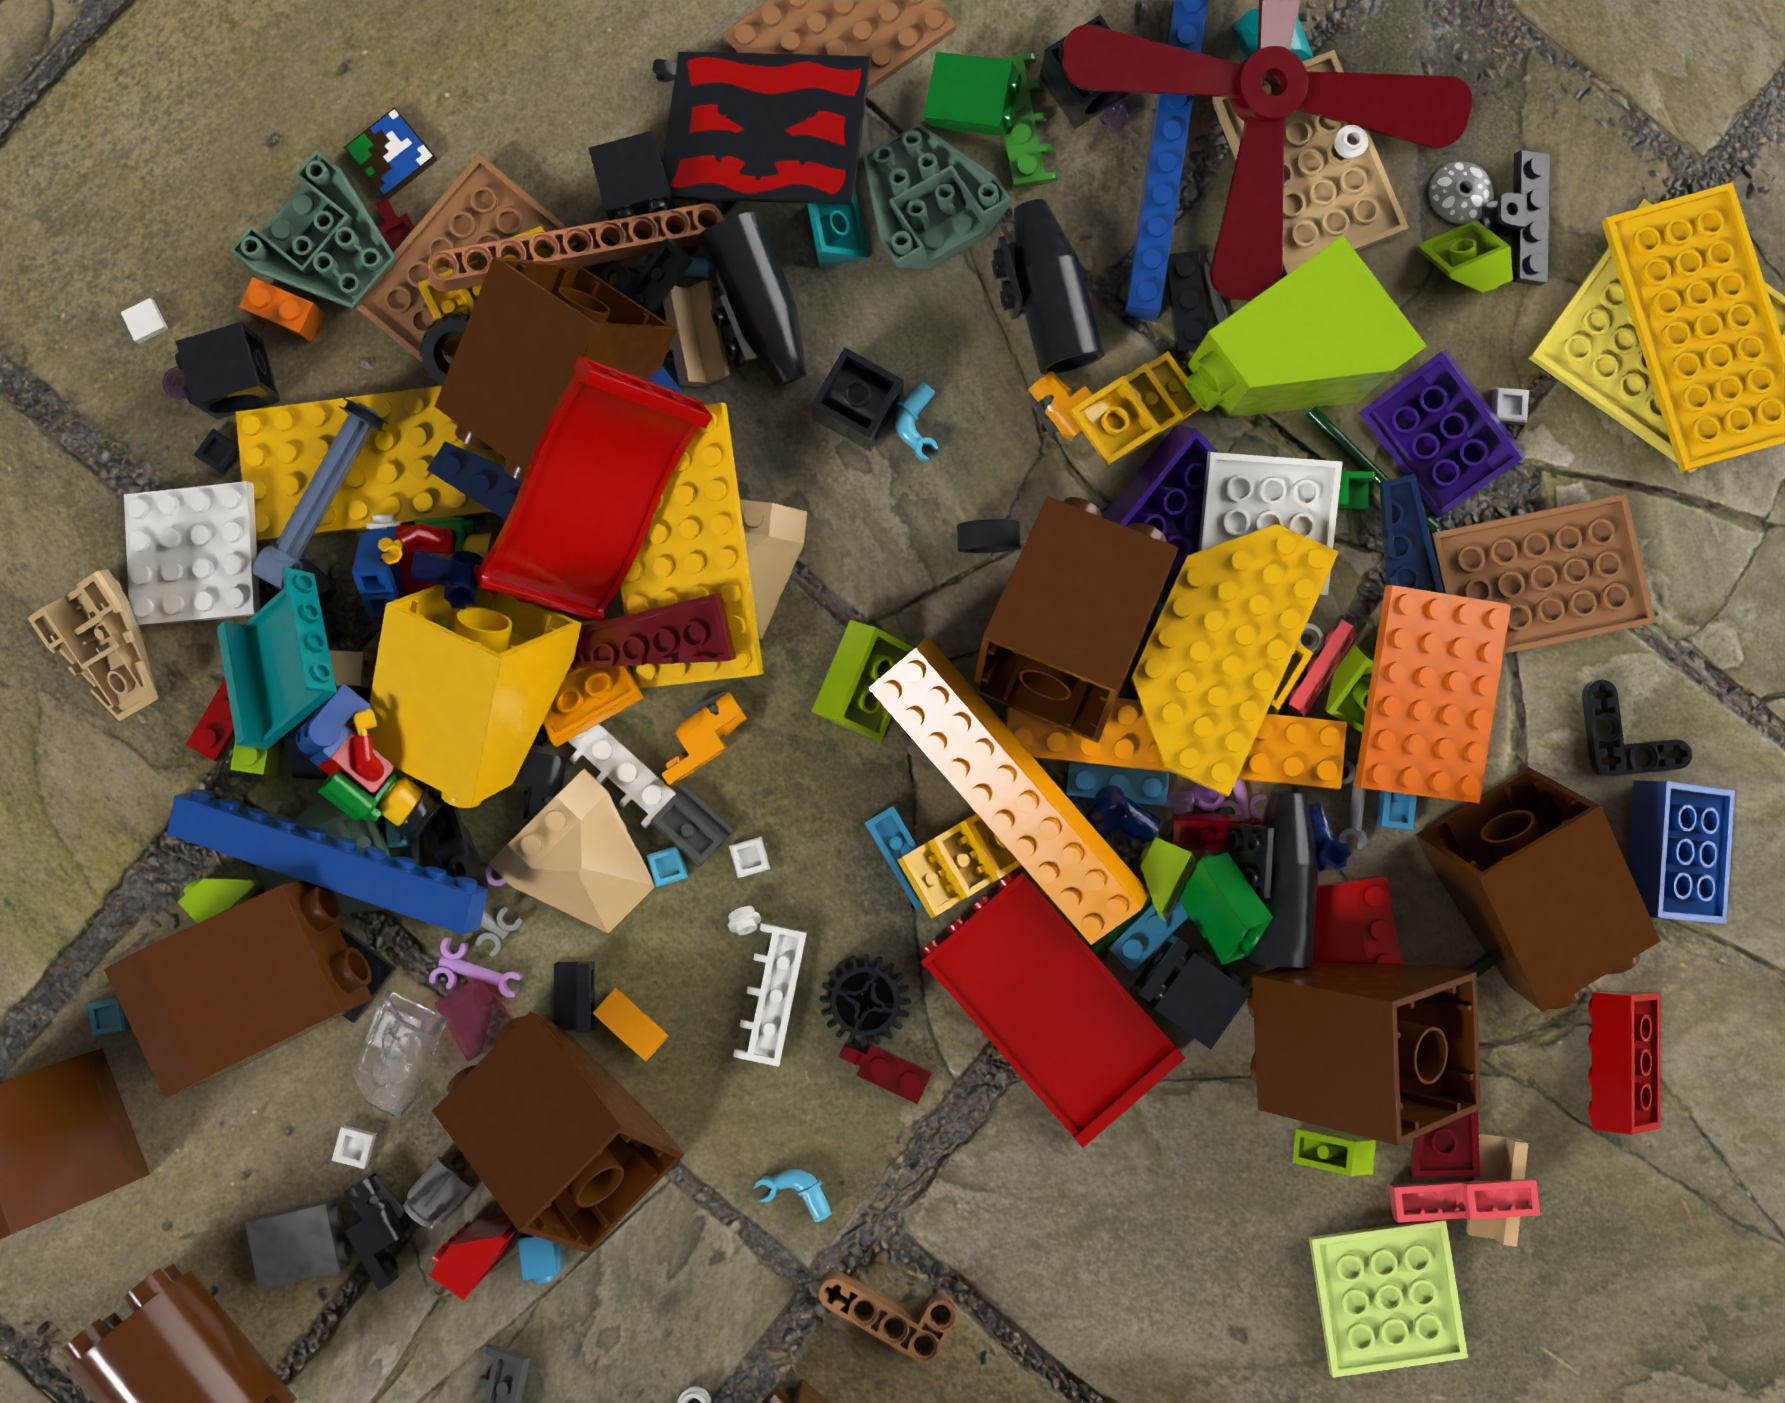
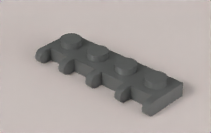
M487 1345L485 1353L493 1356L490 1376L481 1375L479 1380L480 1385L487 1387L484 1403H522L531 1357L497 1345Z

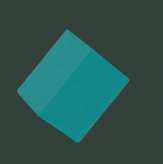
M854 194L853 205L807 204L819 268L869 258L856 194Z

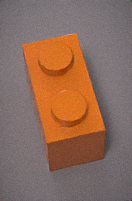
M252 277L239 305V308L252 318L312 343L325 315L313 302Z

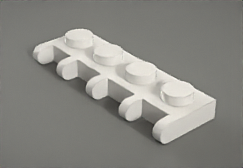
M600 724L593 726L568 741L577 749L569 758L573 764H576L582 756H585L601 771L596 778L600 784L609 778L626 793L618 803L623 809L633 800L648 813L641 822L645 829L651 824V819L677 794Z
M761 923V931L772 933L768 955L755 953L753 958L755 961L766 963L761 988L748 986L746 992L747 994L759 996L754 1021L741 1019L739 1025L742 1028L752 1030L748 1051L734 1049L733 1057L779 1067L807 932Z

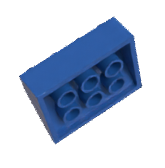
M1633 780L1627 866L1650 917L1727 924L1735 790L1669 781Z

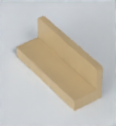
M704 280L688 288L674 286L663 300L666 322L677 329L671 347L679 385L704 387L728 377L730 374L721 328L715 326L711 315V305L715 302L711 281Z
M1479 1133L1480 1177H1472V1181L1525 1179L1529 1143L1514 1137ZM1520 1217L1478 1220L1467 1218L1466 1233L1470 1236L1495 1239L1503 1245L1517 1247Z

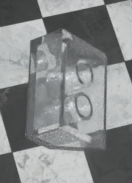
M388 989L384 991L352 1073L368 1105L397 1119L405 1113L417 1097L447 1022V1017Z

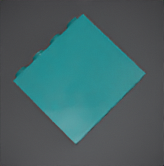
M283 567L281 569L285 586L283 590L243 625L224 621L217 627L237 746L267 750L337 693L314 573Z

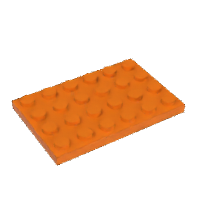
M1385 585L1354 787L1480 804L1511 604Z

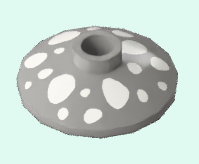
M1465 161L1451 162L1438 169L1430 180L1428 189L1430 206L1436 215L1447 223L1464 225L1475 219L1479 220L1482 218V205L1492 201L1494 195L1492 181L1486 172L1476 164ZM1460 185H1465L1469 189V193L1461 192Z

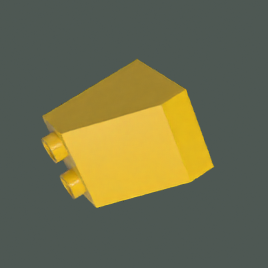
M469 574L386 603L369 701L370 709L373 710L377 727L366 730L367 734L372 737V748L394 766L392 772L397 778L407 777L410 780H420L440 790L441 798L446 803L455 807L473 808L480 805L484 799L513 784L574 660L582 623L559 612L548 610L541 604L534 602L522 603L512 596L502 593L497 595L490 594L480 587L477 578Z

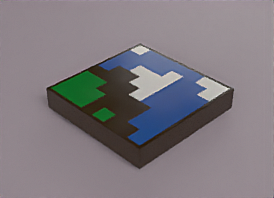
M395 107L343 147L383 197L387 199L391 198L437 161L434 154Z

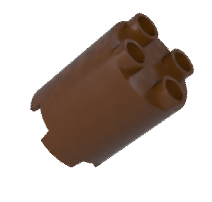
M171 1264L163 1271L161 1268L157 1269L124 1296V1300L134 1310V1313L122 1321L116 1312L103 1321L99 1318L62 1348L74 1363L69 1370L70 1373L95 1403H262L267 1398L272 1403H294L297 1400V1397L192 1271L182 1275L174 1264Z

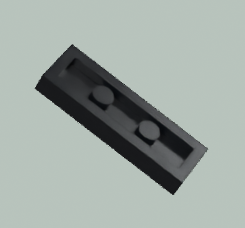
M1199 251L1169 254L1166 277L1176 354L1196 352L1209 331Z

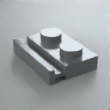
M685 785L651 819V823L699 867L734 830Z

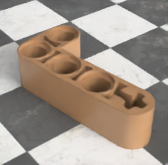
M830 1271L824 1275L820 1283L819 1299L827 1309L919 1362H929L936 1357L956 1320L955 1303L948 1294L943 1292L930 1295L920 1313L916 1316L842 1272ZM836 1284L841 1286L840 1293L836 1292L834 1296L829 1295V1288H833ZM850 1292H853L849 1305H845L846 1297L849 1299ZM865 1300L870 1302L874 1308L868 1314H861L856 1311L855 1305ZM937 1305H944L950 1310L949 1314L942 1319L935 1318L931 1311ZM890 1318H897L902 1321L903 1326L900 1330L892 1332L884 1324ZM925 1335L930 1337L933 1342L930 1347L921 1349L914 1344V1341L917 1337Z

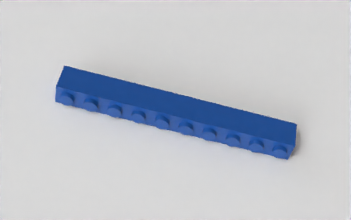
M1208 0L1172 1L1166 45L1197 53L1201 52ZM1157 94L1123 317L1155 322L1161 310L1194 96Z
M191 789L190 793L174 796L167 830L168 835L462 935L480 929L489 889L476 885L477 881L472 878H454L446 875V870L432 866L424 868L415 865L416 861L414 859L401 856L394 858L385 855L386 851L378 847L363 848L357 846L354 839L347 837L333 838L327 836V831L316 827L303 828L297 826V821L285 817L273 818L268 816L269 812L259 808L246 809L240 807V802L236 800L211 797V792L206 790Z

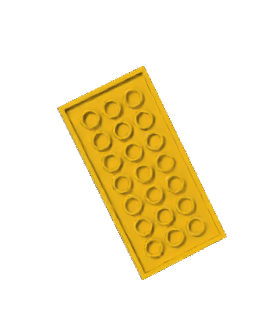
M1733 182L1606 217L1601 223L1680 473L1784 444L1785 344Z
M442 386L347 397L346 399L356 404L361 403L378 413L377 416L389 424L384 423L381 428L385 433L377 429L371 431L313 536L369 529L366 528V522L373 521L372 516L380 514H392L393 520L400 521L401 525L414 524L415 519L471 517L495 514L427 471V468L445 441L501 466L504 465L506 458L494 449L483 450L470 446L455 435L458 423L434 407ZM343 398L236 411L242 482L254 483L257 543L277 541L348 416L347 412L339 407L344 408L347 404V401Z
M726 403L705 405L712 418L706 428H699L675 466L661 495L642 545L620 587L625 616L721 593L737 659L720 662L632 666L633 677L639 689L764 674Z

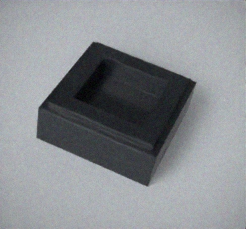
M212 429L194 456L225 476L239 456V446L217 430Z

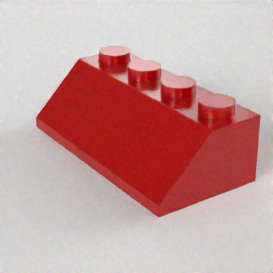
M1627 991L1592 992V998L1588 1004V1013L1592 1018V1032L1588 1038V1047L1592 1052V1066L1588 1072V1081L1592 1086V1100L1588 1106V1116L1592 1120V1130L1633 1135L1661 1129L1660 993Z
M505 1212L481 1216L473 1224L468 1221L462 1229L460 1228L454 1236L452 1235L447 1243H444L431 1260L436 1266L428 1276L464 1301L493 1270L519 1231Z

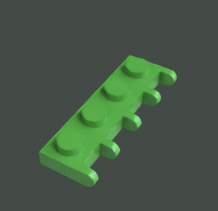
M1027 53L997 58L1013 61L1018 73L1021 74L1020 90L1018 94H1014L1012 106L1015 108L1014 121L1012 126L1007 127L1006 137H1003L1012 188L1018 189L1056 182L1058 180L1057 172L1044 173L1041 157L1053 152L1052 145H1039L1036 124L1047 121L1046 113H1033L1030 93L1041 90V84L1039 81L1028 82L1025 65L1036 62L1035 54Z

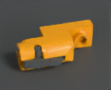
M1051 371L1028 389V398L1047 432H1059L1070 441H1074L1084 433L1069 410L1093 395L1086 385L1074 395H1071L1073 390Z
M730 692L720 693L686 709V720L680 724L675 734L689 756L684 758L680 754L665 764L668 770L661 774L668 785L673 786L728 750L720 737L722 735L727 737L740 723L747 719Z

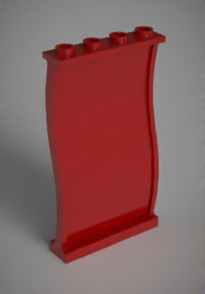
M579 355L573 367L575 374L561 395L543 430L507 520L481 565L475 564L473 571L480 587L490 594H506L522 603L534 602L543 605L553 612H560L561 610L572 613L577 618L585 621L593 619L601 622L605 619L604 609L622 584L642 545L661 495L675 466L699 428L707 427L712 415L700 400Z
M1011 871L997 883L1001 889L992 897L986 893L972 905L976 910L967 919L961 915L947 927L950 934L942 941L935 938L921 950L925 956L921 958L920 962L958 1002L1033 1092L1073 1135L1079 1145L1084 1148L1179 1065L1185 1057L1022 871L1017 875Z

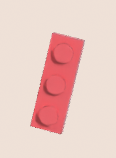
M1341 620L1337 628L1333 627L1328 632L1324 641V649L1319 656L1315 655L1309 662L1306 670L1308 674L1301 684L1297 683L1293 687L1289 695V706L1297 716L1307 718L1333 677L1334 671L1358 638L1353 625Z

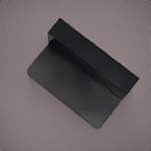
M595 961L556 962L554 964V1023L564 1030H576V1033L593 1031L595 1029V1015L593 1014L595 1011Z

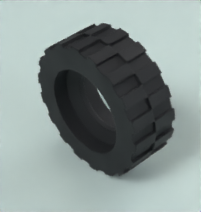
M463 312L444 314L442 318H437L429 326L422 338V347L420 348L421 363L423 368H426L428 376L436 380L440 386H443L451 365L444 358L443 344L451 336L463 335L471 314L467 315L463 314Z

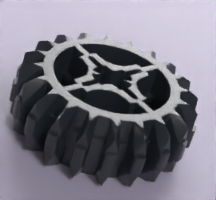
M864 954L863 964L859 965L856 956H851L850 962L852 967L847 968L846 964L840 961L838 966L843 973L839 975L835 971L830 970L828 975L835 983L823 982L822 988L831 991V994L820 996V1002L830 1003V1007L821 1010L822 1015L833 1014L834 1016L827 1022L828 1028L834 1027L838 1023L841 1026L836 1033L838 1038L842 1037L845 1031L850 1032L848 1037L849 1044L854 1043L856 1035L862 1036L861 1046H867V1036L873 1035L876 1045L880 1044L879 1033L882 1031L888 1039H891L893 1034L888 1027L892 1025L900 1030L903 1025L896 1019L897 1015L903 1018H907L909 1012L901 1009L900 1005L911 1004V998L900 997V993L909 990V985L903 984L898 986L896 983L904 977V974L898 972L892 977L889 973L894 969L895 964L890 962L884 970L880 967L883 961L881 956L876 958L875 965L869 964V954ZM869 972L867 981L861 988L854 989L841 986L848 977L856 973ZM879 976L891 987L894 996L893 1004L886 1002V1000L878 997L875 987ZM869 984H872L870 993L871 999L875 1003L872 1006L868 1004V1008H864L862 1015L859 1016L860 1000L856 999L855 996L859 993L863 996V991H867ZM837 995L854 1005L855 1015L852 1023L841 1014L837 1003ZM872 1011L889 1014L884 1021L875 1026L861 1027L866 1015Z

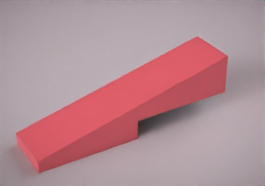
M1535 1179L1389 1184L1392 1219L1398 1223L1460 1218L1478 1220L1540 1216L1537 1182Z

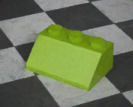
M850 620L811 712L881 742L892 715L869 690V687L914 647L876 627Z

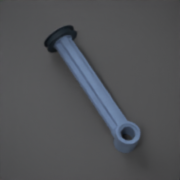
M343 398L347 401V404L344 408L339 407L348 414L345 422L274 547H265L254 562L253 573L281 590L285 588L281 569L288 567L302 571V563L299 559L371 431L377 429L385 433L381 428L384 423L389 424L377 416V412L361 403L356 404Z

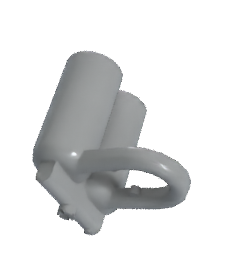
M438 1156L407 1194L408 1199L403 1203L404 1209L415 1222L425 1227L428 1226L429 1229L433 1230L437 1224L444 1223L474 1188V1184L467 1176L456 1171V1168L447 1159Z

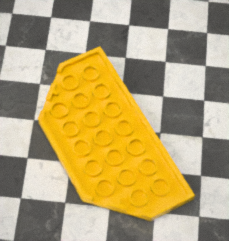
M1275 524L1186 557L1130 678L1141 702L1144 716L1151 734L1154 736L1165 769L1221 795L1230 796L1339 551Z

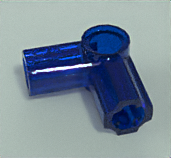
M415 549L411 580L446 585L444 599L450 602L452 608L464 610L466 606L475 602L476 593L479 591V583L473 568L475 564L481 565L483 558L471 551H456L451 555Z
M1108 785L1100 789L1096 795V804L1084 816L1104 840L1115 828H1119L1143 844L1152 842L1158 835L1162 824L1159 817L1126 797L1124 791L1115 785Z
M1320 802L1308 805L1319 860V872L1337 870L1347 866V859L1351 855L1347 843L1339 842L1338 838L1334 834L1332 835Z

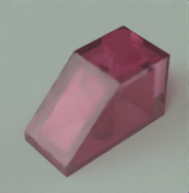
M477 979L468 982L434 1003L467 1062L481 1055L493 1012V1007L490 1003L493 1000L487 986L484 983L479 984Z

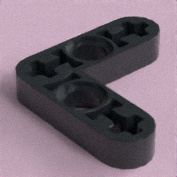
M1607 680L1593 681L1584 687L1582 702L1589 758L1595 773L1600 776H1617L1685 768L1690 764L1692 750L1683 740L1674 739L1624 744L1616 687ZM1598 690L1606 692V698L1601 699L1600 702V699H1594L1593 692ZM1601 707L1602 709L1609 708V713L1595 715L1594 710H1599ZM1600 719L1608 720L1612 726V732L1606 738L1601 737L1596 731V724ZM1613 742L1614 745L1607 747L1606 750V747L1599 748L1598 743ZM1639 748L1645 750L1649 756V761L1645 767L1637 766L1633 760V755ZM1674 749V751H1680L1681 754L1679 758L1674 760L1672 758L1659 759L1658 753L1671 752ZM1607 755L1611 758L1614 757L1615 764H1611L1609 767L1608 765H1602L1601 759L1606 758Z

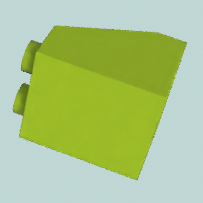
M1342 235L1208 331L1187 364V368L1192 374L1184 382L1189 394L1201 409L1208 412L1216 406L1225 418L1309 409L1315 406L1326 407L1359 403L1391 380L1427 345L1344 235Z

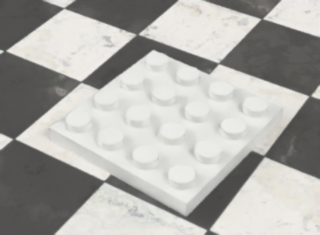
M1207 452L1198 552L1275 524L1333 549L1342 462ZM1330 573L1320 595H1328Z
M244 481L124 494L128 597L139 627L253 616L260 610L259 578L253 573L254 562L257 558L254 483Z

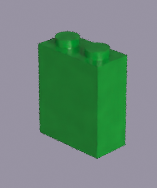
M936 52L923 117L929 126L933 128L1006 137L1007 127L1012 126L1014 121L1015 108L1012 106L1014 94H1018L1020 90L1021 74L1018 73L1016 66L1011 60Z
M1228 852L1215 857L1213 855L1205 856L1196 864L1197 868L1192 877L1186 882L1179 902L1220 964L1224 965L1249 956L1273 917Z

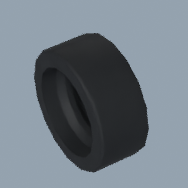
M986 519L957 524L958 551L963 553H999L1020 549L1019 521Z

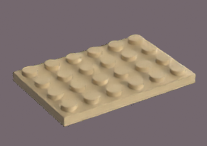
M1335 50L1303 61L1306 71L1343 72ZM1262 80L1263 89L1271 95L1270 84ZM1213 97L1211 102L1236 160L1245 122L1233 111L1228 97ZM1298 110L1284 118V277L1342 235H1344L1355 251H1359L1403 234L1409 229L1368 130L1363 129L1368 136V147L1365 152L1358 158L1348 159L1340 156L1334 145L1337 133L1347 124ZM1351 136L1347 137V141L1349 144H1357V140Z

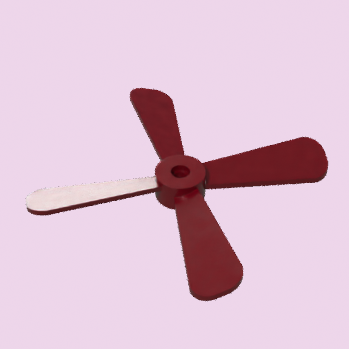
M1259 0L1258 50L1240 64L1094 25H1081L1074 28L1066 36L1062 48L1063 71L1067 79L1082 90L1229 98L1233 111L1245 124L1211 264L1210 280L1214 289L1221 296L1240 301H1252L1281 280L1283 276L1285 117L1298 110L1347 125H1356L1368 131L1428 148L1440 149L1456 142L1467 127L1472 108V93L1467 83L1455 76L1306 71L1301 59L1290 50L1301 0ZM1262 80L1270 84L1271 95L1263 89Z

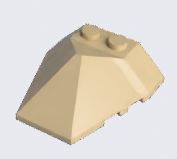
M740 500L759 640H762L779 603L780 596L792 574L791 572L797 558L804 547L807 511L769 502Z
M108 569L91 574L76 584L78 588L42 607L27 617L45 646L53 654L59 651L72 664L68 669L73 675L81 674L93 686L90 692L118 721H121L159 698L141 630L132 608L122 591L120 583L112 576Z
M585 768L488 863L513 888L606 933H609L656 887L609 792Z

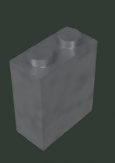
M335 1198L256 1216L245 1223L259 1291L338 1273L349 1265L351 1247L348 1240H344L341 1227L344 1225V1214L342 1208L337 1206Z

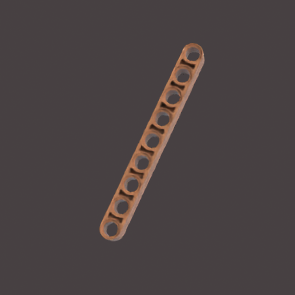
M698 204L442 250L431 255L428 260V280L435 290L441 292L481 286L493 257L502 258L508 254L523 260L577 264L583 267L612 260L616 261L654 254L665 238L673 240L680 248L701 245L698 235L707 229L702 227L698 220L706 219L714 225L722 221V214L712 204ZM675 225L681 230V233L672 234L667 230L666 226ZM644 231L650 238L640 240L634 235V232ZM612 237L618 244L608 246L601 239ZM573 242L580 243L584 246L585 250L575 252L568 245ZM545 248L552 253V256L542 258L535 251ZM477 260L483 262L486 267L482 270H474L468 264ZM439 267H447L452 270V273L449 276L441 277L434 271Z

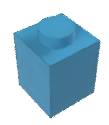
M523 1233L518 1238L523 1280L533 1279L536 1284L554 1280V1276L558 1275L563 1268L560 1244Z

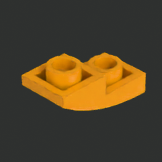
M616 987L593 1012L604 1025L646 1062L669 1037L661 1027Z

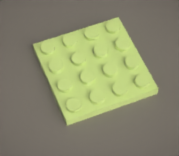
M1446 1220L1414 1221L1309 1237L1329 1372L1333 1378L1468 1358Z

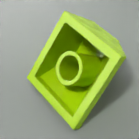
M1476 219L1417 245V251L1449 278L1482 293L1497 289L1500 285L1513 280L1510 245Z
M1354 644L1334 671L1325 710L1362 733L1374 655Z

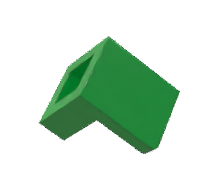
M1341 471L1337 510L1368 509L1369 483L1375 479V472Z

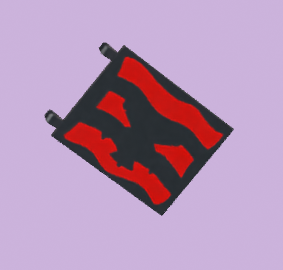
M679 52L677 63L656 59L652 68L653 73H656V79L659 82L674 80L662 160L672 199L853 205L871 57Z

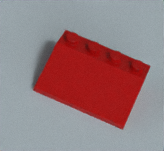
M1371 876L1318 885L1313 962L1402 965L1386 876Z

